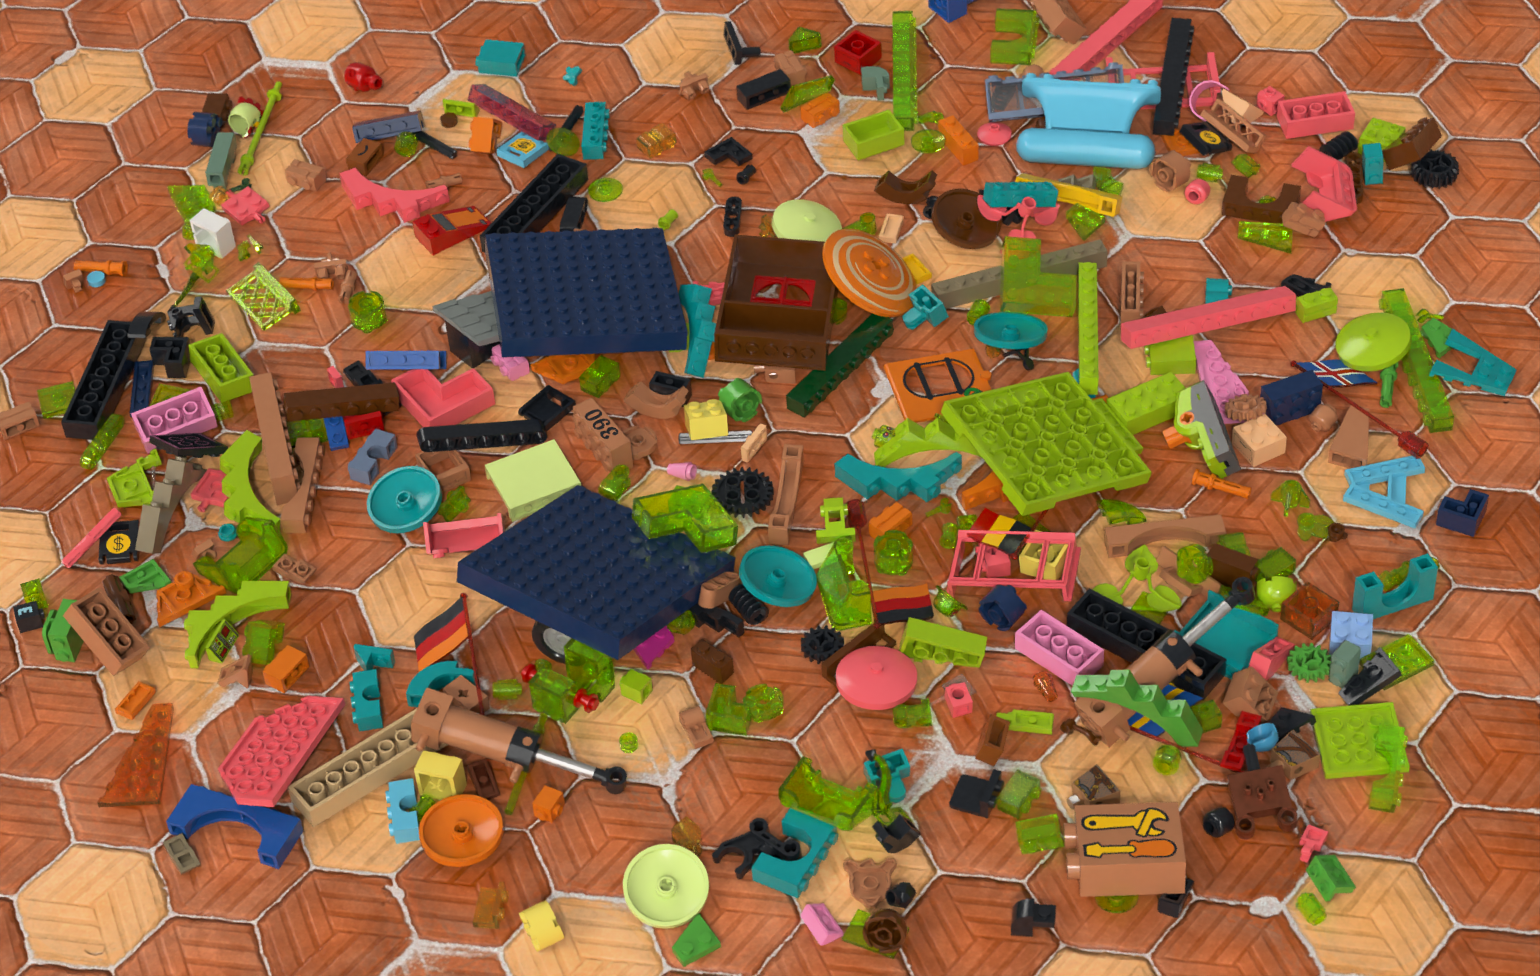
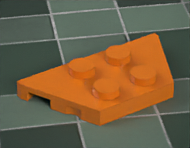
M595 354L551 355L530 364L533 372L561 384H566L596 370Z
M192 573L194 585L187 590L177 589L174 582L157 590L158 626L162 627L189 613V610H195L214 600L216 596L226 594L225 587L222 585L219 587L215 586L210 580L202 579Z

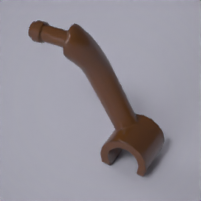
M1067 719L1060 726V730L1066 734H1069L1072 729L1082 733L1093 745H1097L1102 740L1101 736L1095 737L1091 731L1076 725L1073 719Z

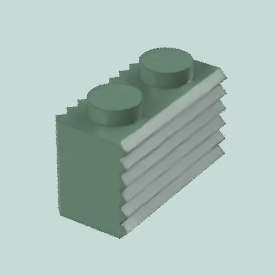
M1344 640L1331 655V668L1328 680L1335 686L1343 688L1354 675H1358L1361 653L1359 646Z

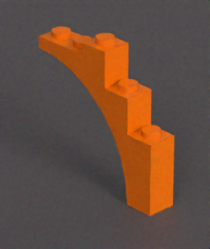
M994 471L974 487L962 492V506L965 510L1000 498L1002 502L1009 501L1008 497L1001 490L1003 483Z

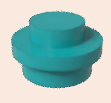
M232 524L222 525L218 532L219 538L226 542L234 540L238 535L237 529Z

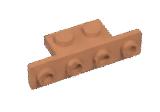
M1164 546L1161 548L1156 562L1164 568L1161 570L1159 577L1164 579L1168 585L1174 586L1180 590L1181 594L1188 597L1201 593L1208 598L1209 590L1222 595L1224 585L1168 547Z

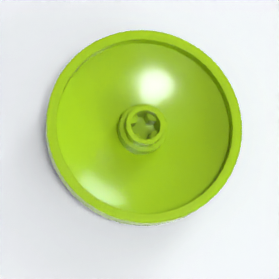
M1370 313L1353 319L1341 329L1336 338V350L1341 362L1349 368L1358 371H1377L1388 368L1400 361L1409 351L1412 337L1409 326L1402 318L1390 313Z

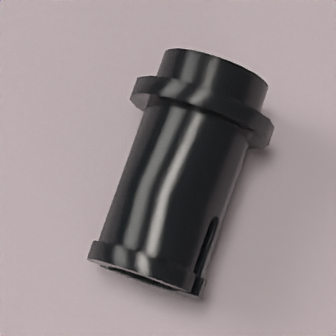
M748 164L743 171L737 173V182L739 184H747L749 178L756 173V168Z

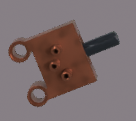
M1247 744L1243 746L1248 771L1228 775V786L1236 816L1237 836L1244 840L1252 838L1255 833L1254 819L1278 814L1279 828L1285 832L1293 831L1297 826V812L1292 808L1283 765L1260 769L1255 745ZM1290 816L1293 818V821L1284 822L1282 818ZM1248 824L1251 828L1249 830H1242L1240 826Z

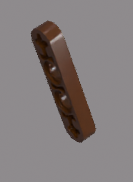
M1351 152L1347 154L1345 164L1352 171L1358 172L1352 174L1353 182L1358 183V185H1354V189L1356 192V204H1359L1363 200L1362 156L1359 153Z

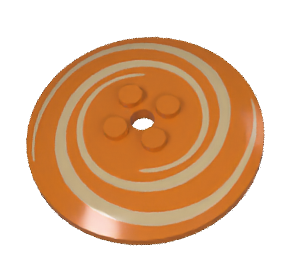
M841 229L828 237L822 250L825 269L835 286L851 302L870 313L883 317L902 316L913 307L909 294L917 289L915 279L908 265L892 247L876 236L856 229Z

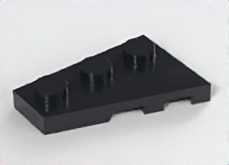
M1381 647L1375 651L1376 655L1371 661L1367 660L1363 665L1364 669L1358 675H1354L1338 692L1347 706L1359 705L1402 676L1400 670Z

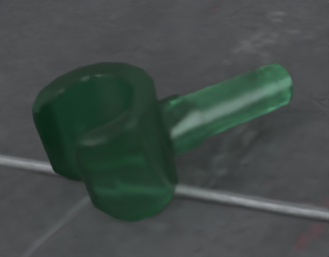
M244 178L241 185L227 189V191H240L247 186L251 188L252 184H249L248 178Z

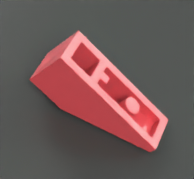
M1277 636L1253 652L1248 668L1252 666L1265 680H1268L1286 660L1290 650L1294 649L1295 644Z

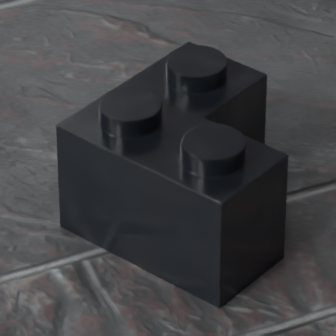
M153 337L149 349L153 365H164L168 378H186L190 364L189 337Z

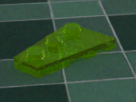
M830 75L792 85L780 107L784 113L829 92L835 79Z

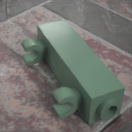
M217 132L205 172L208 186H213L214 190H217L218 186H222L223 190L226 191L227 178L231 165L234 164V154L237 148L234 133Z

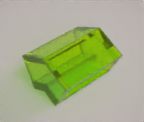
M1239 154L1232 161L1233 166L1249 178L1252 175H1256L1261 166L1247 154Z

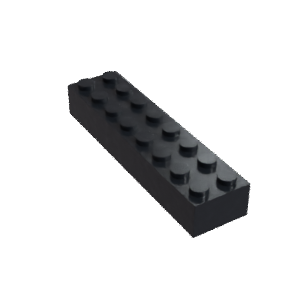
M557 154L480 235L482 252L485 253V234L540 232L567 203L568 197L574 196L588 181L587 164Z
M107 321L61 421L66 438L102 440L135 366V362L147 339L128 338V331L132 322Z
M1089 589L1067 613V626L1130 663L1138 659L1156 640L1169 630L1092 589ZM1194 643L1190 646L1197 658L1194 663L1203 670V673L1200 676H1196L1187 668L1170 683L1184 691L1202 697L1204 701L1225 676L1227 659Z

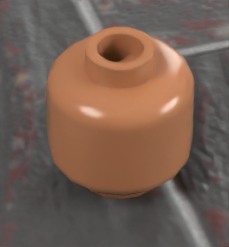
M1327 403L1317 405L1309 416L1311 427L1317 432L1329 431L1338 419L1336 409Z

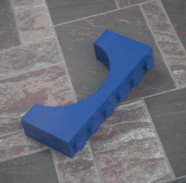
M193 784L189 786L166 821L170 834L177 836L182 833L185 839H189L198 829L211 823L220 821L244 823L255 829L262 837L261 844L257 850L261 864L280 869L303 833L301 820L295 815H287L276 809H268L262 806L240 805L231 796Z

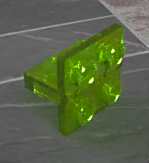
M324 418L287 422L292 448H295L297 438H319L320 443L328 441Z

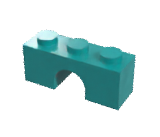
M377 670L352 673L353 681H349L350 691L354 693V696L351 697L352 709L355 708L356 712H352L353 723L358 724L359 732L383 728L380 701H370V699L381 697Z

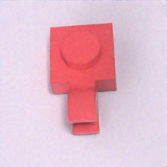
M1308 824L1300 839V845L1303 846L1300 857L1301 861L1308 863L1313 850L1321 851L1328 838V831Z

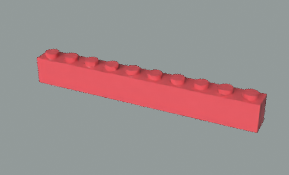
M1129 0L1114 16L1110 17L1097 31L1092 33L1074 51H1071L1056 67L1052 68L1049 74L1055 75L1058 71L1073 73V70L1076 69L1091 71V68L1098 65L1162 8L1163 0ZM1082 78L1068 79V80H1069V81H1080Z
M1286 286L1121 323V341L1130 349L1293 312L1296 311V294Z

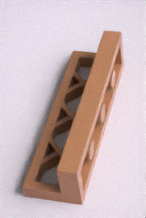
M1217 98L1211 110L1203 109L1200 116L1245 152L1257 153L1266 137L1263 132L1221 99ZM1219 105L1223 107L1222 115L1216 113ZM1228 116H1234V124L1229 123ZM1240 125H1246L1247 133H1241ZM1256 133L1259 138L1256 143H1253L1251 134Z

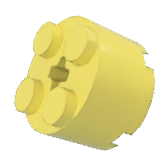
M546 900L519 913L525 931L532 939L531 941L536 952L564 939L562 930Z

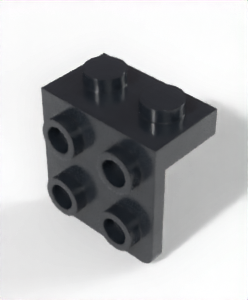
M993 769L989 781L965 774L961 775L950 799L949 807L989 818L992 808L994 809L997 804V796L1004 787L1002 771Z

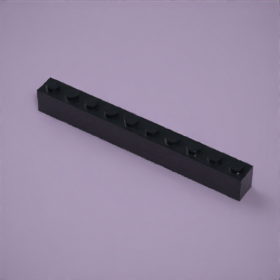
M1171 18L1160 81L1161 101L1156 105L1153 134L1174 136L1175 129L1179 127L1195 26H1191L1192 19Z

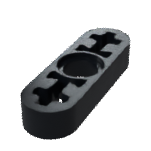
M734 196L726 200L723 227L724 234L728 237H734V234L738 235L740 233L742 200L739 197ZM731 215L737 216L735 218H729V216Z

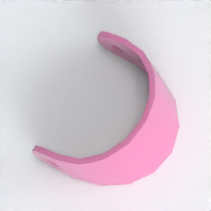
M1213 80L1198 84L1190 95L1189 105L1192 112L1202 121H1207L1197 113L1196 101L1198 96L1209 87L1217 86L1229 91V88Z

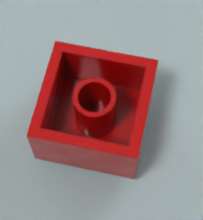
M854 30L834 46L835 63L861 75V67L873 66L882 58L881 42Z

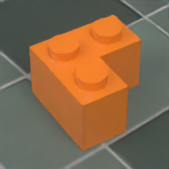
M473 117V121L470 124V130L472 131V138L469 139L470 151L495 154L496 138H501L502 121L494 118Z

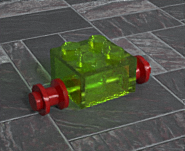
M531 663L525 666L521 672L522 681L529 683L532 707L537 712L544 713L555 721L566 724L581 706H584L585 712L591 713L599 705L597 694L592 693L588 695L587 690L584 688L577 691L575 681L544 666L537 671L536 665Z

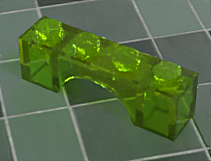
M1379 724L1376 734L1375 752L1381 754L1386 759L1389 765V774L1381 780L1373 781L1370 789L1368 809L1394 813L1396 806L1401 804L1402 794L1398 793V789L1402 787L1404 774H1400L1401 767H1404L1406 755L1402 754L1403 748H1406L1408 736L1404 735L1405 727Z

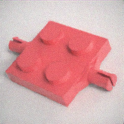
M249 186L237 194L231 190L226 191L225 195L230 199L221 204L222 210L243 226L254 219L261 224L265 222V217L261 213L270 206L265 199Z
M208 468L191 492L193 500L201 501V504L197 507L200 512H205L208 505L224 508V502L229 497L222 493V479L226 474L221 470Z

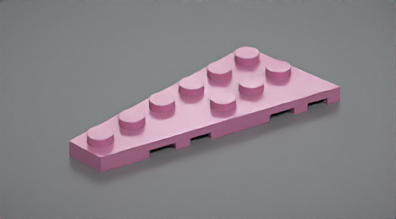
M1212 340L1194 341L1200 382L1204 380L1212 392L1224 424L1244 423V420L1239 422V419L1233 421L1232 418H1227L1224 406L1225 402H1229V399H1235V396L1240 397L1242 394H1247L1248 396L1249 391L1236 373L1231 371V366L1228 362L1223 360L1220 351Z

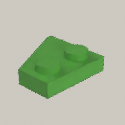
M154 559L119 577L122 585L129 593L161 589L172 583Z
M697 914L672 946V951L682 966L685 967L721 948V943L701 915Z

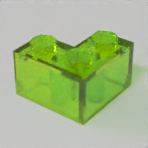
M269 620L248 622L244 631L246 643L243 646L242 655H251L252 663L270 664L274 659L275 644L282 643L285 623Z
M715 683L705 713L706 725L711 731L747 736L751 724V709L749 704L736 703L735 686Z

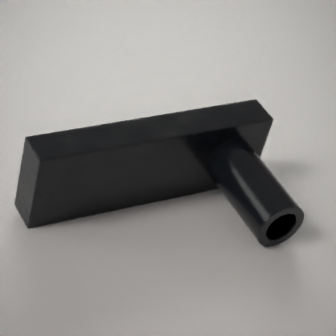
M726 21L724 23L723 36L734 64L740 65L744 57H760L761 50L759 46L741 48L732 22Z

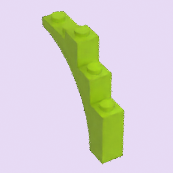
M938 417L925 428L907 418L897 425L895 436L874 452L875 466L886 467L902 457L930 450H955L983 457L967 437L960 438L951 425Z
M246 430L220 457V470L226 474L222 479V493L229 497L224 502V516L239 524L245 519L249 523L255 524L264 531L276 536L280 532V518L269 512L258 501L249 483L250 469L254 460L262 451V438Z
M242 581L241 589H238L237 596H216L214 604H211V610H189L188 618L184 620V629L188 631L189 648L185 650V659L188 660L190 668H199L202 656L206 652L205 647L223 619H226L233 625L257 613L275 609H289L292 595L289 581Z

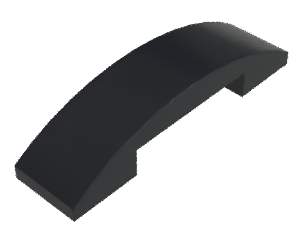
M139 312L130 325L128 338H146L151 333L150 326L153 323H162L166 319V314L163 312Z

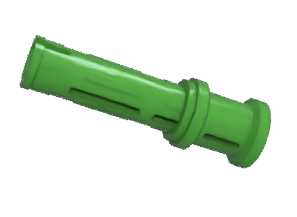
M1398 362L1383 369L1380 373V378L1382 379L1380 406L1383 408L1392 406Z

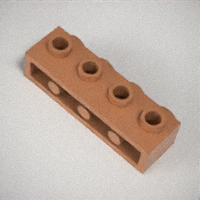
M1122 261L1121 323L1138 320L1143 317V309H1140L1143 308V297H1140V295H1143L1144 284L1140 283L1144 281V272H1140V262Z

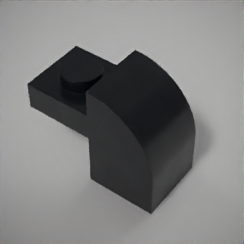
M900 814L889 826L879 821L872 826L877 833L875 835L876 839L888 853H897L909 847L921 835L915 825Z
M1033 898L1017 902L1012 910L1011 935L1033 937V927L1055 928L1056 905L1034 904Z

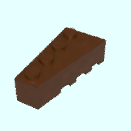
M1425 117L1418 120L1416 125L1382 150L1383 158L1389 170L1421 160L1442 137L1434 117L1430 119Z

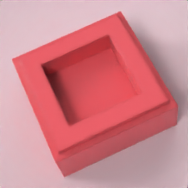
M334 366L327 368L329 381L334 388L344 387L342 376Z

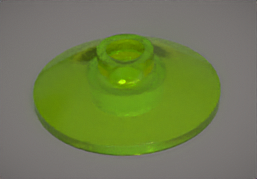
M554 128L549 131L546 138L549 148L563 156L575 154L580 147L576 134L566 128Z
M925 129L916 132L912 136L911 145L919 152L934 153L944 147L945 137L937 130Z
M614 178L597 179L588 188L589 196L599 202L615 200L623 192L622 184Z
M1138 895L1095 896V901L1100 908L1107 912L1123 913L1135 907L1138 902Z

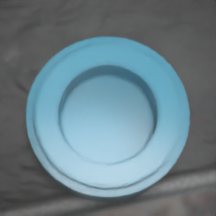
M93 271L87 276L88 284L91 287H100L106 282L105 275L101 271Z

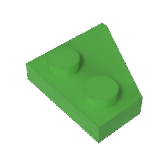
M1432 318L1421 327V333L1428 340L1430 347L1435 349L1436 356L1440 359L1452 349V347L1445 345L1452 328Z

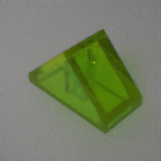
M798 27L788 40L789 51L792 50L796 54L821 48L820 32Z

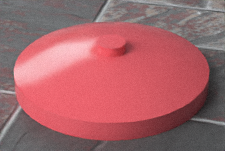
M868 646L850 652L840 661L836 670V686L839 693L853 705L871 710L890 709L901 705L913 695L917 686V670L912 660L896 649L884 646Z

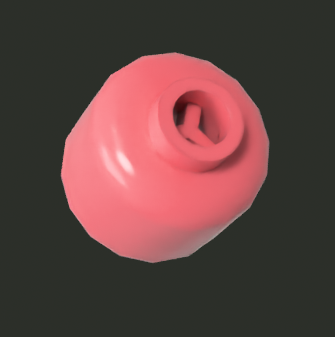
M1203 179L1193 180L1185 189L1186 199L1196 205L1203 203L1210 194V186Z

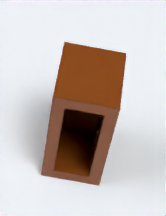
M363 138L346 158L348 170L356 168L362 176L367 177L384 156L381 143Z
M992 714L990 715L982 729L975 759L995 766L1004 750L1010 721Z

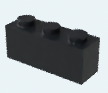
M781 69L736 86L737 99L746 110L791 93V81Z

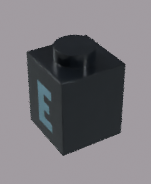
M37 601L13 606L20 633L43 628L42 619H45L43 607H38Z

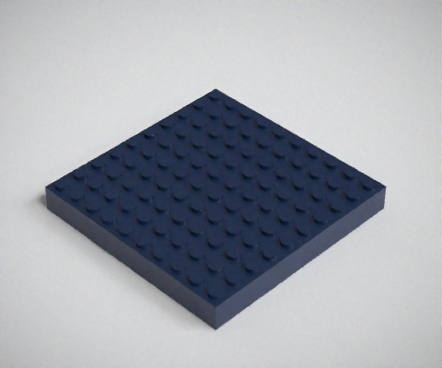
M663 228L485 234V255L502 357L686 350L687 328Z
M577 485L460 560L457 567V582L619 660L697 604L703 583L724 572H734L735 557L709 544L698 541L694 537L672 529L661 522L648 518L646 515L635 512L631 508L609 500L598 493H594L583 486Z

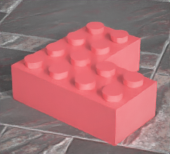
M474 368L443 384L428 369H412L391 380L392 383L395 382L400 403L422 427L456 425L495 405L493 388Z

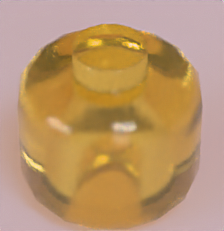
M215 187L210 193L209 198L221 206L222 203L227 201L229 196L226 193L227 190L223 187Z

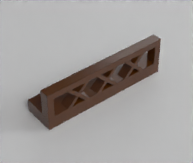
M876 621L821 663L822 677L837 687L836 679L833 676L836 675L838 664L847 654L859 648L876 646V643L881 639L887 642L884 647L893 648L896 645V640L885 633V625L878 626Z

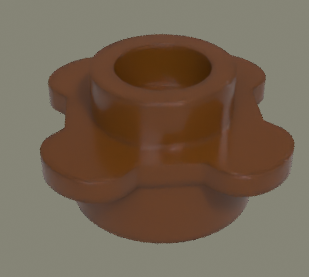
M1333 523L1325 528V533L1328 534L1331 542L1347 539L1348 534L1344 532V526L1340 523Z

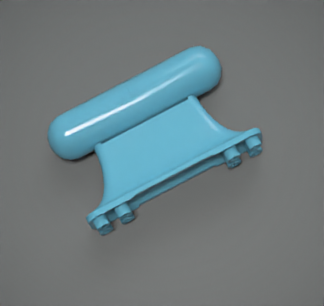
M1034 73L1026 74V78L1022 80V93L1025 97L1035 98L1041 103L1045 114L1046 126L1045 128H1028L1019 134L1016 142V150L1019 156L1024 161L1031 163L1129 169L1146 168L1152 163L1156 153L1154 143L1146 135L1130 134L1129 132L1133 118L1141 107L1160 103L1161 88L1158 86V82L1156 80H1149L1147 84H1140L1141 81L1138 79H1132L1130 83L1122 84L1054 79V76L1051 74H1045L1043 78H1036Z

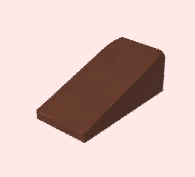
M487 758L467 765L470 778L478 796L487 800L500 796Z

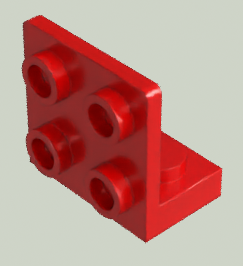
M380 411L342 416L348 440L371 435L375 429L385 431Z

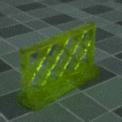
M258 262L253 266L255 269L253 272L226 291L265 331L290 312L297 314L301 310L296 299ZM257 278L256 284H249L252 279ZM259 288H266L265 293H258ZM238 289H243L242 294H234V292ZM247 289H254L253 293H246ZM245 298H252L251 303L243 302ZM256 298H264L262 303H255ZM268 298H275L274 302H267ZM265 307H273L272 312H264ZM277 307H285L281 312H276ZM253 308H261L260 312H253ZM263 317H270L268 321L262 323Z

